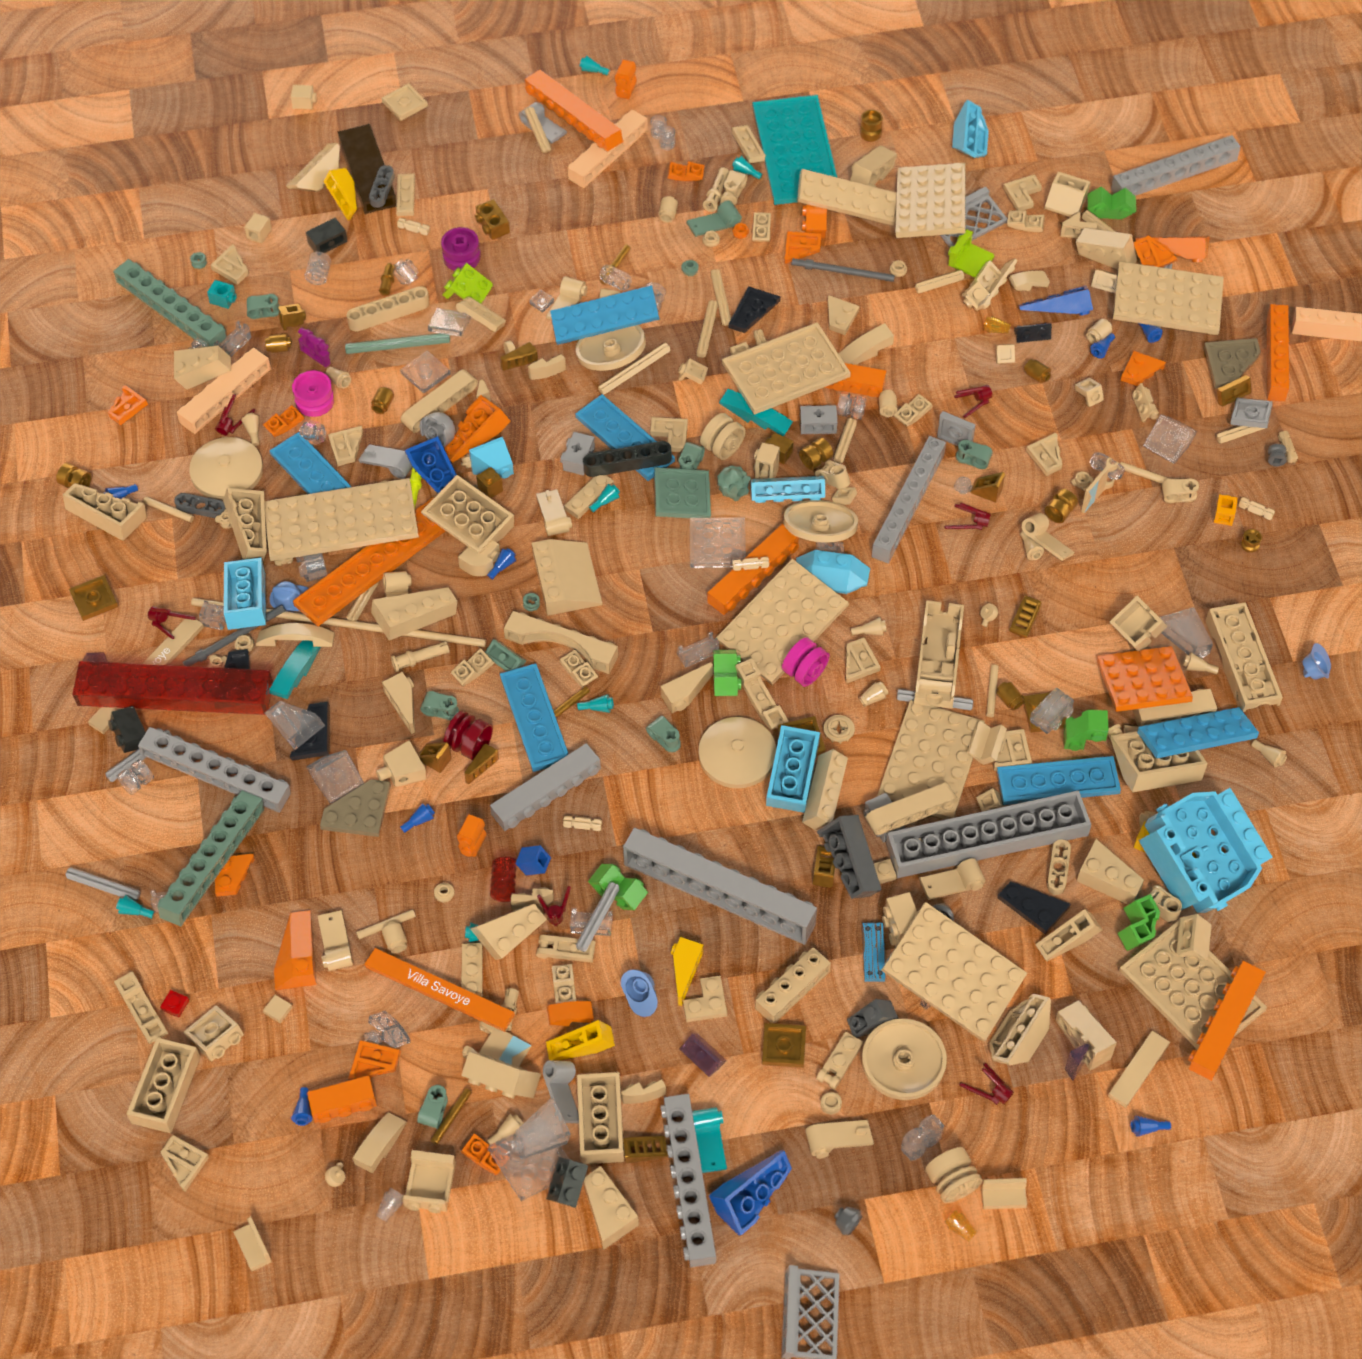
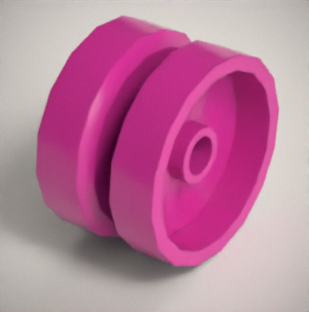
M315 370L306 371L294 379L292 391L295 405L300 413L305 416L317 417L326 414L332 409L334 394L331 380L326 374Z
M808 637L799 640L791 648L782 664V670L790 677L795 676V680L803 687L812 684L822 674L830 657L829 653L821 647L816 648V643Z

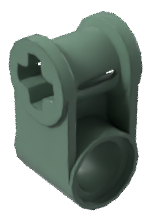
M274 294L248 297L247 316L251 319L278 316V307L280 306L278 304V297Z
M962 440L958 444L959 451L956 453V459L960 463L971 465L978 469H986L993 451L986 445Z
M686 442L678 459L679 469L696 470L704 457L705 447Z
M434 691L426 693L420 708L421 712L427 716L452 720L459 712L455 697Z
M659 716L646 727L649 736L657 741L666 751L676 752L680 749L679 731L664 716Z
M434 1085L428 1090L425 1101L419 1111L417 1123L436 1129L440 1127L448 1103L447 1093L443 1086Z

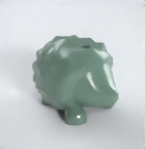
M731 465L723 468L718 474L717 482L723 496L738 501L742 496L749 493L748 486L751 477L747 476V473L741 467Z

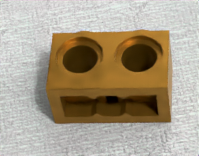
M494 199L476 206L475 219L478 224L481 223L485 235H489L491 240L510 233L509 221Z

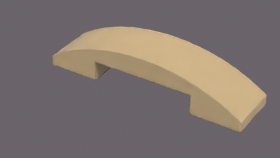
M279 624L260 631L256 646H276L277 640H313V647H332L335 634L328 629L311 624Z
M753 658L735 665L737 674L741 678L742 686L764 723L771 730L777 728L779 724L787 723V717L780 705L777 706L760 677L761 672Z
M133 971L115 980V985L148 1043L151 1044L156 1041V1038L167 1035L168 1032L157 1016Z

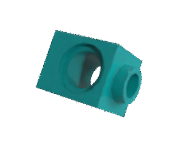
M214 280L207 291L210 304L229 309L231 304L236 301L237 294L235 293L234 285Z

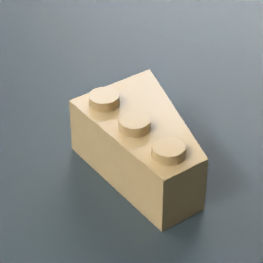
M881 145L873 149L869 154L864 155L862 159L853 164L850 181L876 187V182L878 180L882 181L894 168L897 153Z
M1084 228L1076 241L1079 255L1117 270L1119 261L1134 264L1137 261L1132 234Z
M219 346L174 351V379L187 390L231 371V357Z
M1096 839L1080 869L1077 882L1129 905L1137 899L1144 879Z
M531 904L470 929L492 957L498 960L505 957L547 919L535 904Z
M1077 1001L1058 1011L1056 1022L1090 1071L1111 1060L1117 1042L1091 1015L1086 1006Z
M469 1052L461 1076L468 1078V1083L480 1086V1083L485 1084V1089L493 1092L501 1090L503 1091L502 1095L514 1098L515 1095L534 1098L541 1073L522 1069V1067L513 1066L480 1053Z
M601 1166L585 1177L583 1182L584 1189L604 1250L639 1226L638 1216Z

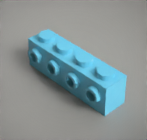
M823 476L751 479V500L756 503H764L766 500L783 502L784 499L802 501L804 498L821 500V498H825V479Z

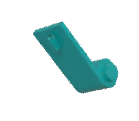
M717 1107L692 1111L702 1173L727 1170L720 1132V1124L724 1123L722 1111H718Z

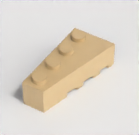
M74 483L63 494L66 510L122 541L147 518L144 503L138 502L136 504L130 502V499L115 498L113 494L98 493L93 488Z
M227 488L223 502L243 560L262 558L263 562L267 552L264 491Z
M449 587L373 599L371 613L390 641L455 615L457 600Z

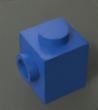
M541 845L523 847L515 864L526 876L544 874L551 857Z

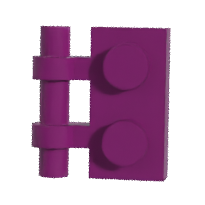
M301 327L298 331L302 335L298 339L300 350L325 368L331 364L330 354L327 351L329 346L322 338L314 336L312 331Z

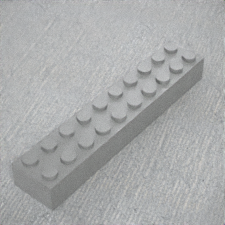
M1074 791L888 832L886 845L896 876L901 878L959 865L961 862L971 858L978 861L1054 844L1055 841L1060 839L1067 841L1089 835L1091 822L1080 792Z
M634 828L623 846L625 866L803 945H806L816 926L817 907L811 902H803L790 893L778 891L772 885L760 883L754 877H746L735 869H728L722 866L717 861L705 859L699 853L689 852L683 846L673 845L662 837L657 838L650 835L644 829Z

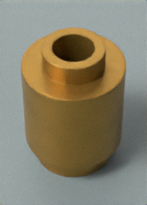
M286 334L271 335L269 338H265L267 352H287L292 347L291 338L287 337Z
M1030 359L1024 367L1026 374L1039 383L1047 382L1051 377V369L1038 360Z
M387 387L378 388L371 402V409L375 413L384 414L388 410L394 398L392 391Z
M1003 682L998 686L997 695L1008 708L1014 711L1025 702L1023 695L1012 682Z

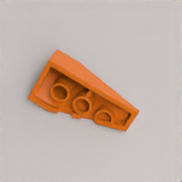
M1210 236L1183 238L1152 237L1171 254L1192 259V262H1202L1203 259L1207 258ZM1138 237V238H1136V241H1137V240H1140V239H1142V238H1144V237Z
M482 395L467 409V416L463 422L460 421L458 424L459 429L454 439L444 448L452 463L469 453L470 449L478 447L498 435L511 422L499 407Z
M311 910L293 912L289 915L274 968L275 990L317 985Z

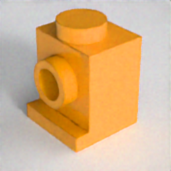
M1219 494L1213 523L1232 526L1236 513L1237 497Z

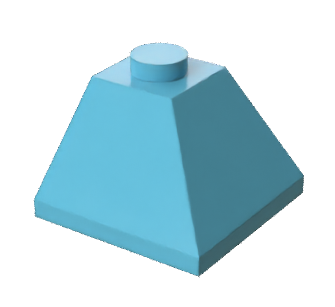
M503 437L469 450L471 469L474 475L480 474L489 467H492L502 479L514 474L513 463Z

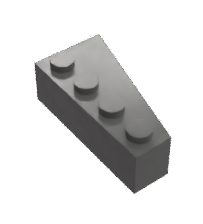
M858 815L840 816L817 831L819 837H823L826 842L824 846L827 852H831L834 858L833 864L835 868L840 869L842 873L841 879L851 899L871 897L882 890Z

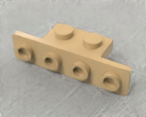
M1016 258L1005 263L1001 270L991 261L985 263L970 284L971 286L977 280L990 293L978 304L979 308L975 309L976 311L982 308L986 309L991 304V298L998 294V288L1007 281V275L1014 271V265L1017 263Z

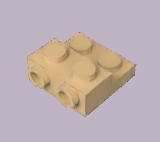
M218 1006L213 1007L184 1031L186 1037L211 1062L215 1058H221L225 1050L231 1045L238 1044L244 1035L238 1024Z

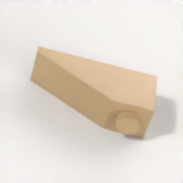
M711 662L661 686V697L671 713L684 710L712 677L713 664Z
M401 672L383 681L382 685L384 693L410 733L413 734L415 733L412 691L414 684L410 677L406 678L404 673Z
M1084 909L1035 945L1045 960L1049 961L1087 942L1103 929L1093 914Z

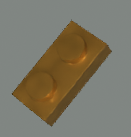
M1245 375L1218 388V404L1223 407L1236 401V398H1242L1252 393L1251 378Z

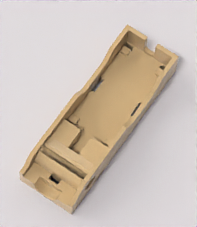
M926 600L914 704L953 708L964 605L949 603L948 611L942 612L941 602ZM949 633H956V648L953 660H947L946 658Z
M1246 602L1209 609L1205 622L1211 637L1216 640L1222 656L1223 669L1237 706L1243 712L1263 704H1276L1280 706L1283 697Z

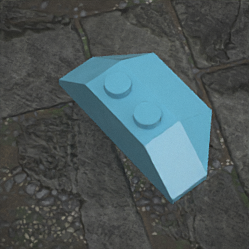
M966 100L954 122L952 147L973 158L985 157L987 155L989 130L981 114V107L970 100Z
M814 550L796 558L797 563L836 593L848 594L868 585L870 568L853 555Z

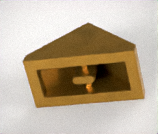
M1000 472L976 478L970 492L996 503L1003 490L1005 473Z
M447 742L426 744L418 754L424 765L439 773L443 771L451 760L450 747Z

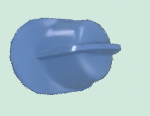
M289 581L280 582L273 587L269 597L270 604L273 608L282 605L285 610L300 611L294 606L293 600L309 588L295 585Z
M1315 643L1311 652L1302 661L1304 666L1303 676L1305 678L1311 677L1313 680L1323 677L1329 678L1331 669L1330 658L1326 650L1320 644Z
M635 969L625 972L621 978V987L631 1009L638 1016L647 1017L652 1015L658 1003L654 991L655 983L653 978L648 973Z

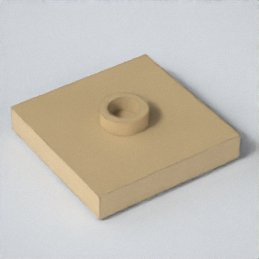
M409 83L382 97V102L400 121L428 107L427 101Z

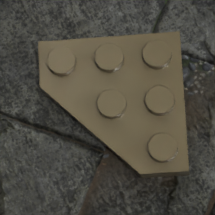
M1257 338L1205 342L1204 350L1214 388H1220L1241 378L1260 357L1261 350Z
M369 780L326 807L320 823L321 830L379 837L390 792V782Z

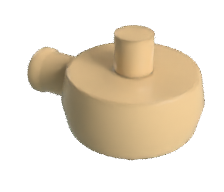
M986 604L981 609V617L983 618L981 625L987 627L988 622L993 621L998 615V609L994 604Z
M341 1162L329 1168L325 1173V1180L332 1187L342 1185L345 1180V1174L342 1170L343 1164Z

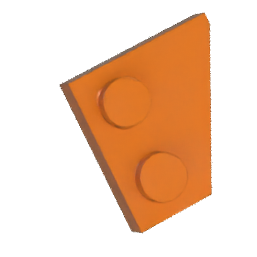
M787 231L784 263L792 262L793 258L801 259L819 253L821 234Z
M1149 235L1133 242L1142 265L1163 268L1178 261L1175 255L1167 251L1166 248L1158 244Z
M1133 351L1121 376V381L1138 386L1145 379L1152 377L1157 370L1164 369L1166 362Z
M126 385L122 388L123 393L121 397L116 398L114 405L108 411L109 417L119 425L125 423L148 405L146 399Z
M254 854L230 857L215 878L216 897L237 895L250 864L254 862Z
M360 1040L348 1079L353 1080L368 1075L369 1077L395 1072L401 1051Z

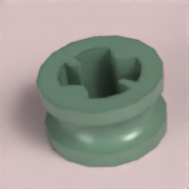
M201 252L194 253L190 257L192 267L195 269H202L207 264L205 254Z
M534 593L526 594L523 598L524 608L527 611L537 610L540 606L539 596ZM528 600L535 601V604L528 603Z

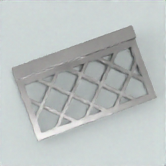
M986 186L966 196L965 223L966 219L976 221L975 227L965 225V229L974 231L972 241L1008 221L1007 217L989 196L990 191ZM988 202L991 209L981 208V204ZM968 211H978L977 217L967 215ZM980 212L989 214V219L980 218ZM991 216H999L1001 220L998 222L991 220ZM978 222L986 223L987 227L984 229L979 228L977 224ZM963 233L946 234L940 236L946 242L949 248H951V246H955V244H953V242L950 240V236L958 238L960 235H963Z
M793 1265L788 1266L785 1271L782 1359H791V1357L837 1359L839 1273L798 1269V1266ZM800 1275L809 1276L814 1283L806 1289L800 1283ZM824 1278L834 1279L833 1288L829 1292L820 1283ZM815 1286L824 1294L818 1301L809 1293ZM804 1295L813 1303L806 1311L799 1304V1300ZM826 1297L833 1304V1309L828 1313L819 1305ZM814 1307L824 1316L817 1323L808 1314ZM803 1317L812 1325L805 1333L799 1327V1320ZM825 1319L832 1325V1331L828 1335L818 1326ZM814 1328L823 1338L816 1345L807 1336ZM803 1338L811 1347L808 1352H798V1342ZM826 1341L831 1347V1355L823 1354L817 1347Z

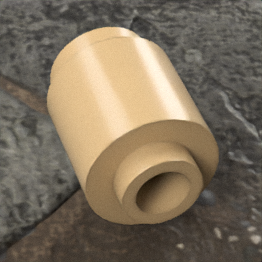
M668 196L661 200L659 218L665 223L672 222L676 216L678 202L673 197Z
M1104 319L1098 320L1088 330L1086 334L1087 339L1094 344L1106 338L1112 332L1111 323Z
M884 390L879 396L880 414L885 417H892L898 411L897 397L892 390Z
M396 922L387 923L382 929V934L388 949L394 954L404 951L407 948V940L401 924Z

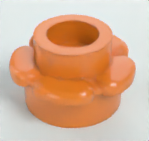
M737 223L732 232L734 237L743 239L748 236L749 229L746 224Z

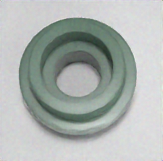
M687 260L682 264V271L686 276H694L699 270V265L694 260Z

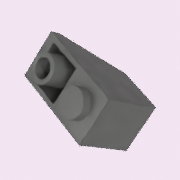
M875 999L848 1018L847 1022L853 1036L859 1038L870 1034L875 1028L887 1021L898 1019V1016L891 1001Z

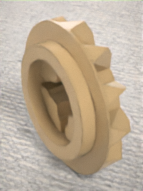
M834 715L828 718L824 724L826 738L831 739L832 742L836 741L840 744L843 741L848 742L854 735V723L846 716ZM838 724H839V727H841V730H842V731H841V734H839V733L837 732V730H836L837 727H838Z

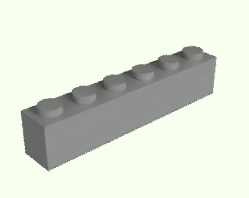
M587 743L492 803L490 805L491 815L504 831L516 827L521 820L531 817L535 811L548 806L555 798L562 797L569 789L579 786L589 776L596 775L601 769L599 757Z

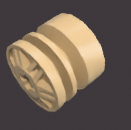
M957 1147L942 1153L926 1166L925 1171L931 1182L939 1184L936 1191L941 1194L940 1198L944 1203H951L964 1198L982 1184L983 1180L977 1174V1169L974 1166L968 1167L972 1160L963 1147Z

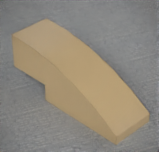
M882 324L853 341L839 353V356L844 363L856 365L877 356L879 350L893 345L894 335L886 324Z
M388 1112L373 1128L353 1157L354 1164L374 1173L382 1158H386L407 1122Z

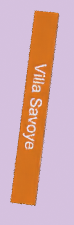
M375 948L364 964L365 968L503 1032L506 1031L515 1016L513 1011L379 949Z

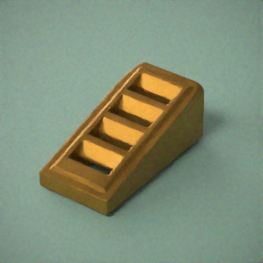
M531 342L500 357L501 369L503 371L538 361L537 350Z
M1024 596L1009 632L1027 638L1041 610L1042 602ZM1019 624V625L1024 626V627H1027V628H1026V629H1023V628L1018 627V626H1016V625Z
M487 744L483 745L464 772L467 784L473 782L499 759L497 749Z
M818 846L813 885L831 888L835 873L833 856L832 858L821 857L820 855L832 856V854L827 852L825 847Z
M665 1136L623 1138L626 1164L668 1157ZM655 1143H660L661 1152H657ZM647 1144H651L652 1152H648ZM643 1145L644 1153H640L639 1146ZM630 1147H635V1153H631Z

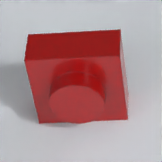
M170 990L160 1008L162 1011L180 1018L190 1000L188 997Z

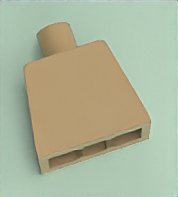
M410 741L385 754L383 757L384 768L376 770L380 781L391 778L394 786L397 787L426 779L425 767Z

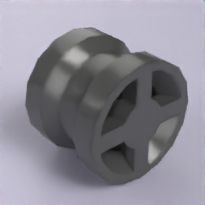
M1273 444L1268 448V454L1270 455L1268 462L1270 465L1282 466L1287 462L1285 455L1286 447L1284 445Z

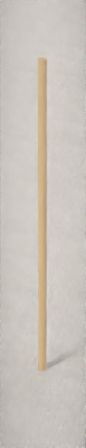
M192 598L191 601L192 606L224 610V602ZM266 608V614L272 611L273 609ZM288 611L276 617L312 622L302 613ZM329 618L323 623L384 633L379 624ZM415 630L403 635L480 647L486 646V640L421 630Z

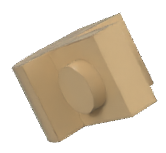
M493 540L480 554L467 547L458 557L459 568L473 576L487 575L494 567L493 562L497 560L500 554L499 544Z

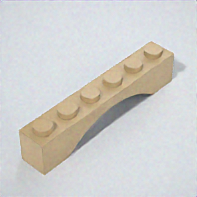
M513 611L504 627V635L507 640L522 645L540 641L563 644L574 650L576 649L588 661L592 669L610 674L618 658V646L611 642H604L594 636L580 634L576 630L565 629L558 624H551L543 619H536L522 612Z

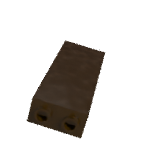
M370 124L338 131L339 143L350 175L354 180V186L364 214L396 207V195L392 185L386 202L382 207L376 208L370 204L369 194L380 167L385 166ZM384 184L378 186V188L386 187Z

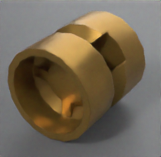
M867 110L862 114L860 136L863 140L874 142L880 139L883 116L879 111Z
M820 437L812 442L811 445L801 449L799 456L807 469L814 470L821 465V462L824 463L833 457V450L830 444Z
M68 462L60 467L56 476L57 483L66 488H70L74 483L89 487L92 480L91 473L81 468L79 469Z
M1060 489L1046 505L1044 512L1051 521L1061 524L1078 505V499L1071 491Z

